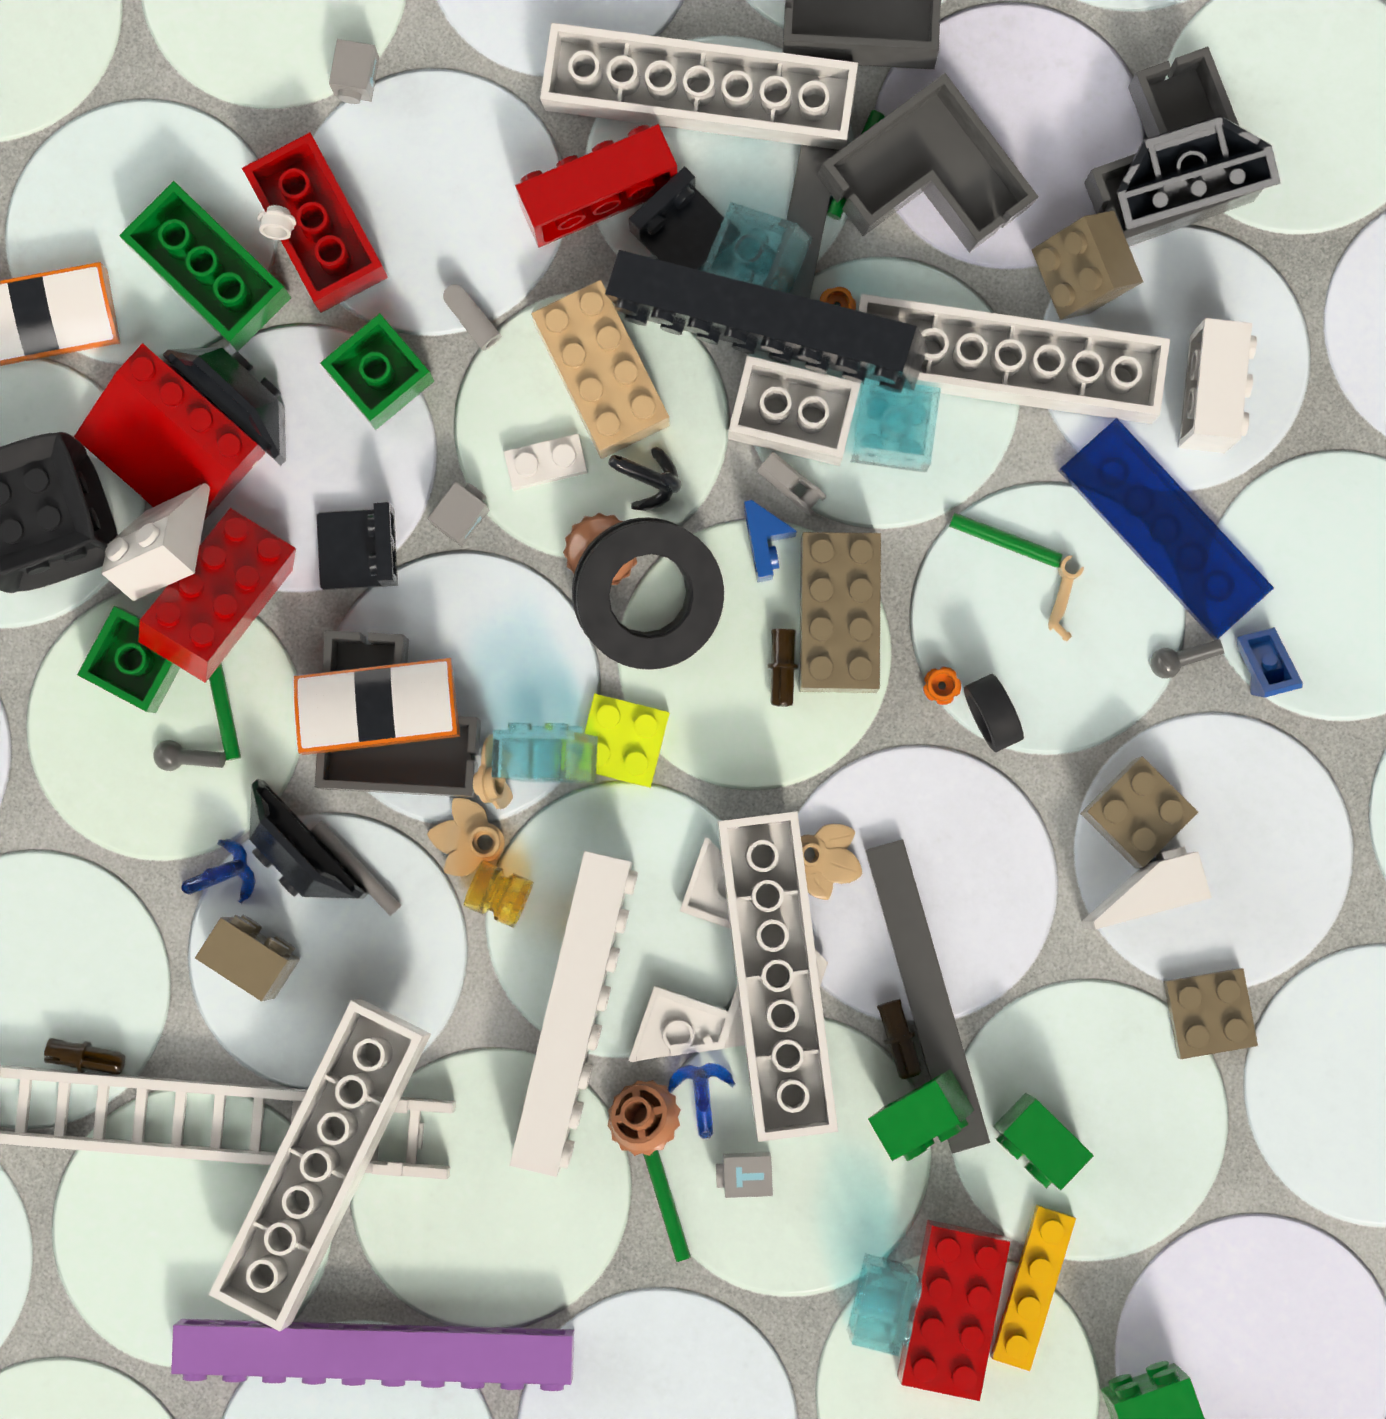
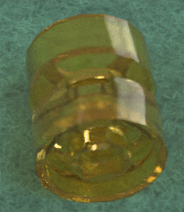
M483 860L471 882L463 906L482 915L492 911L495 920L514 928L523 912L534 882L514 873L509 877H505L503 868Z

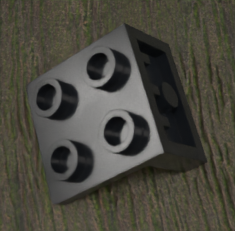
M685 166L628 218L630 232L656 259L697 270L706 264L736 235V229L695 188V176Z
M389 502L373 503L374 510L321 512L317 514L320 587L323 590L398 586L395 511Z

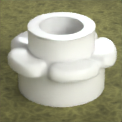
M269 206L267 212L261 211L257 217L258 221L261 222L259 229L261 234L274 240L288 239L291 236V231L294 230V225H296V219L287 208L282 206Z

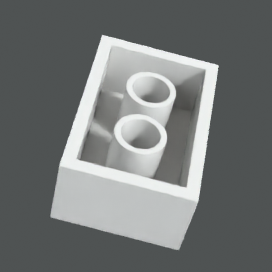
M1205 318L1190 335L1179 448L1225 453L1241 439V436H1246L1249 426V413L1244 412L1245 397H1250L1253 386V375L1247 374L1249 359L1254 358L1257 346V337L1251 335L1252 323Z
M747 356L728 430V439L840 466L861 383Z

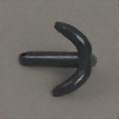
M658 447L652 448L651 453L664 473L662 474L622 456L612 455L608 461V464L616 471L659 489L656 495L631 503V509L647 511L661 507L670 500L673 493H677L681 489V481L678 479L675 465L667 454Z

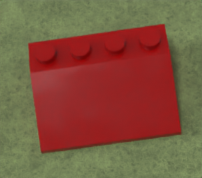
M143 343L116 371L74 435V438L81 442L83 446L152 507L206 483L210 487L204 521L253 468L252 466L265 454V451Z

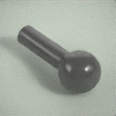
M1220 639L1178 652L1170 648H1161L1152 655L1150 667L1156 676L1168 679L1174 677L1182 666L1225 653Z
M172 740L159 743L153 753L155 764L165 771L176 770L181 765L223 768L226 762L224 752L183 749L179 743Z

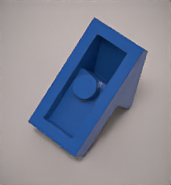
M753 500L744 501V513L757 583L773 580V570L779 569L776 546L768 547V542L796 537L797 531Z
M1275 627L1237 637V648L1251 674V695L1266 698L1303 688V682Z

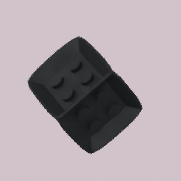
M66 432L32 436L1 446L0 591L15 593L38 589L102 567L107 544L118 534L98 473L87 455L83 444Z

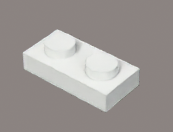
M579 434L503 451L513 491L588 473Z

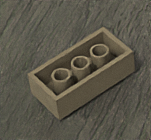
M802 533L799 692L877 693L879 691L881 533Z

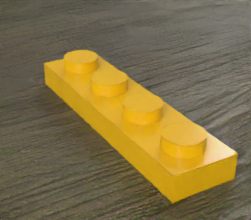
M1036 1204L990 1356L993 1360L1027 1371L1031 1370L1076 1221L1074 1216Z

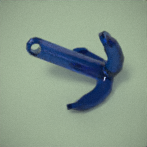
M220 839L217 844L233 855V861L214 868H208L204 873L183 881L181 889L185 894L190 895L239 876L242 880V886L238 902L242 904L243 901L251 897L256 882L254 872L247 865V852L240 843L231 839Z
M708 1063L701 1067L686 1065L674 1072L669 1080V1093H672L686 1079L693 1080L698 1135L702 1139H709L713 1135L708 1078L716 1077L726 1082L732 1088L736 1085L732 1074L720 1064Z

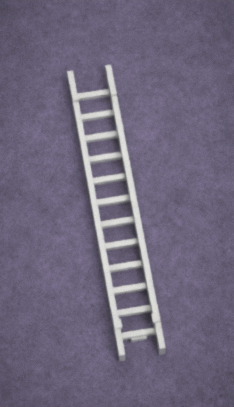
M0 1065V1078L20 1079L15 1132L0 1130V1144L271 1165L277 1152L261 1151L265 1099L293 1101L292 1123L308 1089L94 1072L81 1073L69 1070ZM32 1080L59 1082L54 1135L27 1133ZM71 1083L98 1085L93 1138L66 1136ZM110 1086L137 1088L132 1141L105 1139ZM149 1089L176 1092L171 1144L144 1142ZM187 1093L215 1095L210 1147L183 1145ZM226 1096L254 1098L249 1150L222 1148ZM401 1097L394 1112L408 1113V1110H410L406 1163L378 1161V1144L365 1173L448 1179L451 1166L416 1164L418 1149H422L424 1123H420L421 1111L455 1112L456 1101Z

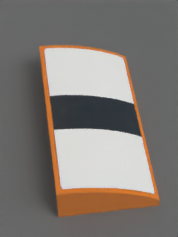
M101 262L0 281V366L120 344L108 270Z
M452 658L294 676L295 722L299 754L308 755L460 737Z

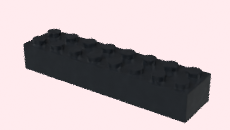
M623 250L618 251L605 295L615 304L614 308L625 315L624 319L631 323L646 326L647 321L661 324L660 329L675 335H682L683 330L696 333L698 340L717 345L719 340L733 343L732 348L747 354H754L755 349L768 352L769 358L781 363L790 364L792 359L806 362V368L819 373H827L829 368L843 372V378L857 383H864L865 378L880 382L879 387L895 393H901L903 388L914 391L928 348L921 332L915 325Z

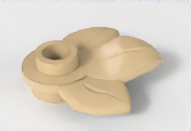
M490 734L483 743L481 766L478 772L474 774L473 789L475 794L479 795L482 802L493 803L496 809H504L513 799L511 789L506 783L503 772L508 753L496 748L495 735Z
M454 798L452 801L454 820L440 823L427 833L433 845L443 853L448 854L444 865V873L453 876H466L473 873L481 862H489L498 858L505 846L503 833L497 826L488 822L484 808L478 803L464 798ZM483 835H489L492 838L493 844L488 850H482L479 847L478 842Z
M828 824L822 826L815 835L801 836L807 890L810 895L828 900L832 894L833 883H851L861 877L862 868L859 860L852 852L847 850L855 835V831L852 828L841 824ZM809 847L813 848L815 852V857L810 862L806 861L804 857L805 850Z

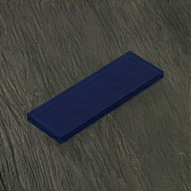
M1118 418L1113 420L1058 470L1214 640H1218L1274 589L1267 579Z

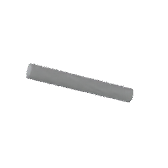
M320 821L311 829L312 834L389 916L401 907V904L323 821Z

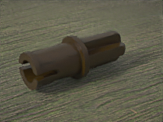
M772 629L771 663L767 665V669H771L770 702L773 706L788 707L793 704L794 670L798 669V665L794 664L796 630Z
M901 999L880 1004L877 1006V1009L879 1010L887 1040L884 1043L890 1046L898 1075L901 1079H908L919 1075L921 1068L911 1038L915 1034L909 1031Z
M50 1038L44 1051V1056H46L44 1058L45 1063L77 1068V1071L81 1073L90 1069L118 1075L122 1073L126 1060L125 1055L121 1052L92 1047L91 1042L87 1041L79 1044Z

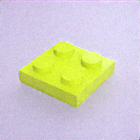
M594 693L575 769L651 788L670 712Z

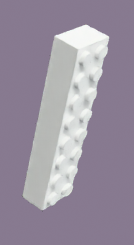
M551 23L540 100L545 111L649 125L659 124V126L841 150L848 143L858 63Z
M861 294L858 311L915 325L921 332L928 348L915 386L916 390L1152 424L1160 416L1170 339ZM865 378V381H864V382L875 383V384H879V383H880V382H878V381L870 380V379H867V378Z
M798 811L718 821L757 1140L761 1142L838 1132Z
M584 851L509 1166L557 1177L560 1169H567L570 1164L575 1141L568 1140L570 1128L577 1129V1126H579L584 1105L583 1102L577 1101L579 1089L586 1090L589 1084L593 1064L586 1062L588 1051H595L597 1049L602 1025L595 1024L598 1010L604 1012L607 1008L611 987L604 985L607 971L614 973L617 966L620 948H615L613 945L616 933L623 934L625 931L629 910L622 909L625 895H633L638 876L637 871L631 870L633 863L630 861Z
M362 999L350 1001L209 1293L210 1296L278 1331H282L292 1324L431 1033Z

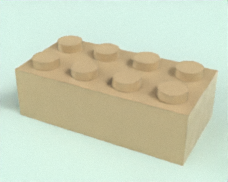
M599 280L531 313L563 384L600 458L603 459L669 427L670 420L612 301L605 295L606 289L602 281Z

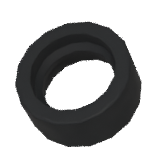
M989 674L964 687V694L972 716L985 741L994 752H998L1024 739V732L1017 712L1003 685L994 674Z

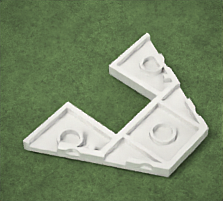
M705 837L680 912L731 929L721 851L709 838ZM815 949L819 984L821 985L828 962ZM738 984L728 1011L654 985L628 1061L636 1062L744 1046L745 1040Z

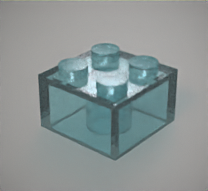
M731 202L702 271L791 293L813 238L795 222Z
M865 378L860 388L850 462L927 472L931 465L941 388L916 385L914 391L903 388L901 393H895L879 387L880 382Z
M508 723V730H493L492 777L521 782L596 783L598 736L584 734V727L568 726L565 723H545L544 726H532L531 723Z
M865 1253L846 1330L852 1345L899 1356L901 1346L908 1347L913 1323L909 1322L908 1315L911 1306H918L922 1291V1283L918 1282L919 1277L910 1264Z

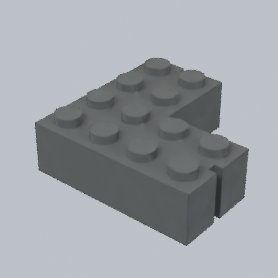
M785 0L782 53L856 62L860 66L935 69L939 51L941 0Z
M1209 47L1177 57L1171 66L1169 61L1138 71L1128 86L1147 138L1220 115L1239 126ZM1136 154L1092 169L1084 182L1095 213L1114 211L1129 247L1254 202L1263 190L1261 189L1127 230L1117 189Z
M946 73L826 160L817 174L837 203L844 198L846 203L842 209L862 236L924 192L969 253L994 235L1000 228H1003L1026 211L1039 197Z
M325 630L322 673L407 663L409 639L403 634L368 633V641L372 644H366L367 637L361 632ZM458 716L460 737L317 753L314 787L322 790L476 798L477 795L473 789V777L478 772L479 763L471 760V755H479L481 720L477 717Z

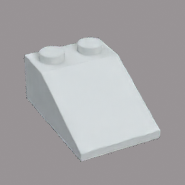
M204 483L146 510L107 544L101 574L133 601L194 574L210 487Z
M1185 846L1160 851L1155 856L1156 861L1149 862L1144 868H1140L1083 919V928L1100 929L1212 898L1199 852L1187 853Z

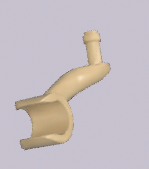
M1072 555L1064 558L1058 566V572L1062 580L1048 622L1049 630L1054 629L1066 642L1072 637L1071 633L1067 632L1059 622L1067 608L1073 581L1084 570V567H1081L1076 574H1069L1065 570V563L1072 558Z

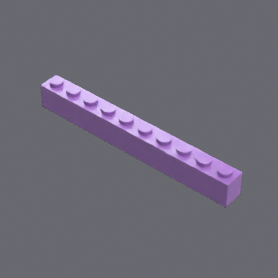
M180 1319L173 1325L171 1374H183V1380L203 1381L207 1379V1375H223L222 1381L244 1382L247 1380V1376L262 1377V1382L284 1383L286 1382V1377L302 1378V1383L311 1385L326 1383V1378L342 1379L341 1383L349 1386L364 1385L366 1379L381 1380V1385L388 1387L404 1386L405 1381H421V1386L427 1388L444 1387L445 1382H461V1387L466 1389L484 1388L485 1383H500V1388L505 1390L524 1389V1384H540L541 1390L561 1391L564 1390V1385H571L573 1380L574 1329L292 1322L291 1325L282 1331H278L260 1321Z

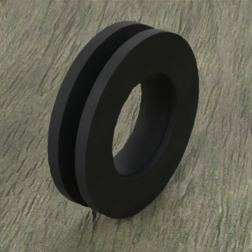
M649 517L635 518L609 527L588 545L574 573L572 601L580 627L603 654L628 667L646 670L661 669L688 659L700 650L712 636L723 609L724 584L715 557L698 537L683 527L667 520ZM650 554L667 557L677 565L684 577L686 595L682 609L672 622L659 630L641 632L627 628L618 621L611 608L609 594L613 578L624 564L635 557Z

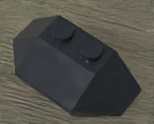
M1220 115L1143 139L1117 189V195L1126 229L1129 230L1278 185L1281 182L1272 145Z
M221 347L168 349L163 354L172 366L280 466L286 461L285 407L277 399L281 392L267 378L264 377L259 382L249 372L253 369V366L239 352L236 351L231 356Z
M256 779L251 784L249 840L256 846L252 853L265 867L269 868L273 865L283 875L279 882L292 896L295 897L299 893L302 897L364 899L369 894L264 780Z

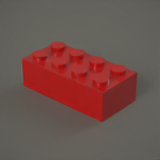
M659 124L650 128L649 125L638 126L632 129L627 134L628 137L615 143L613 140L603 141L594 146L592 152L579 158L577 155L568 156L560 160L554 169L544 173L540 170L533 171L521 178V183L516 184L515 187L520 207L538 248L647 202L678 173L677 164Z
M311 132L242 168L265 212H267L269 206H282L287 208L296 219V225H294V230L291 231V236L280 241L320 313L388 278Z
M230 508L199 546L195 573L168 585L140 619L139 643L206 683L293 571L296 548Z
M927 1220L897 1374L901 1385L980 1401L1010 1248V1241L1005 1235Z

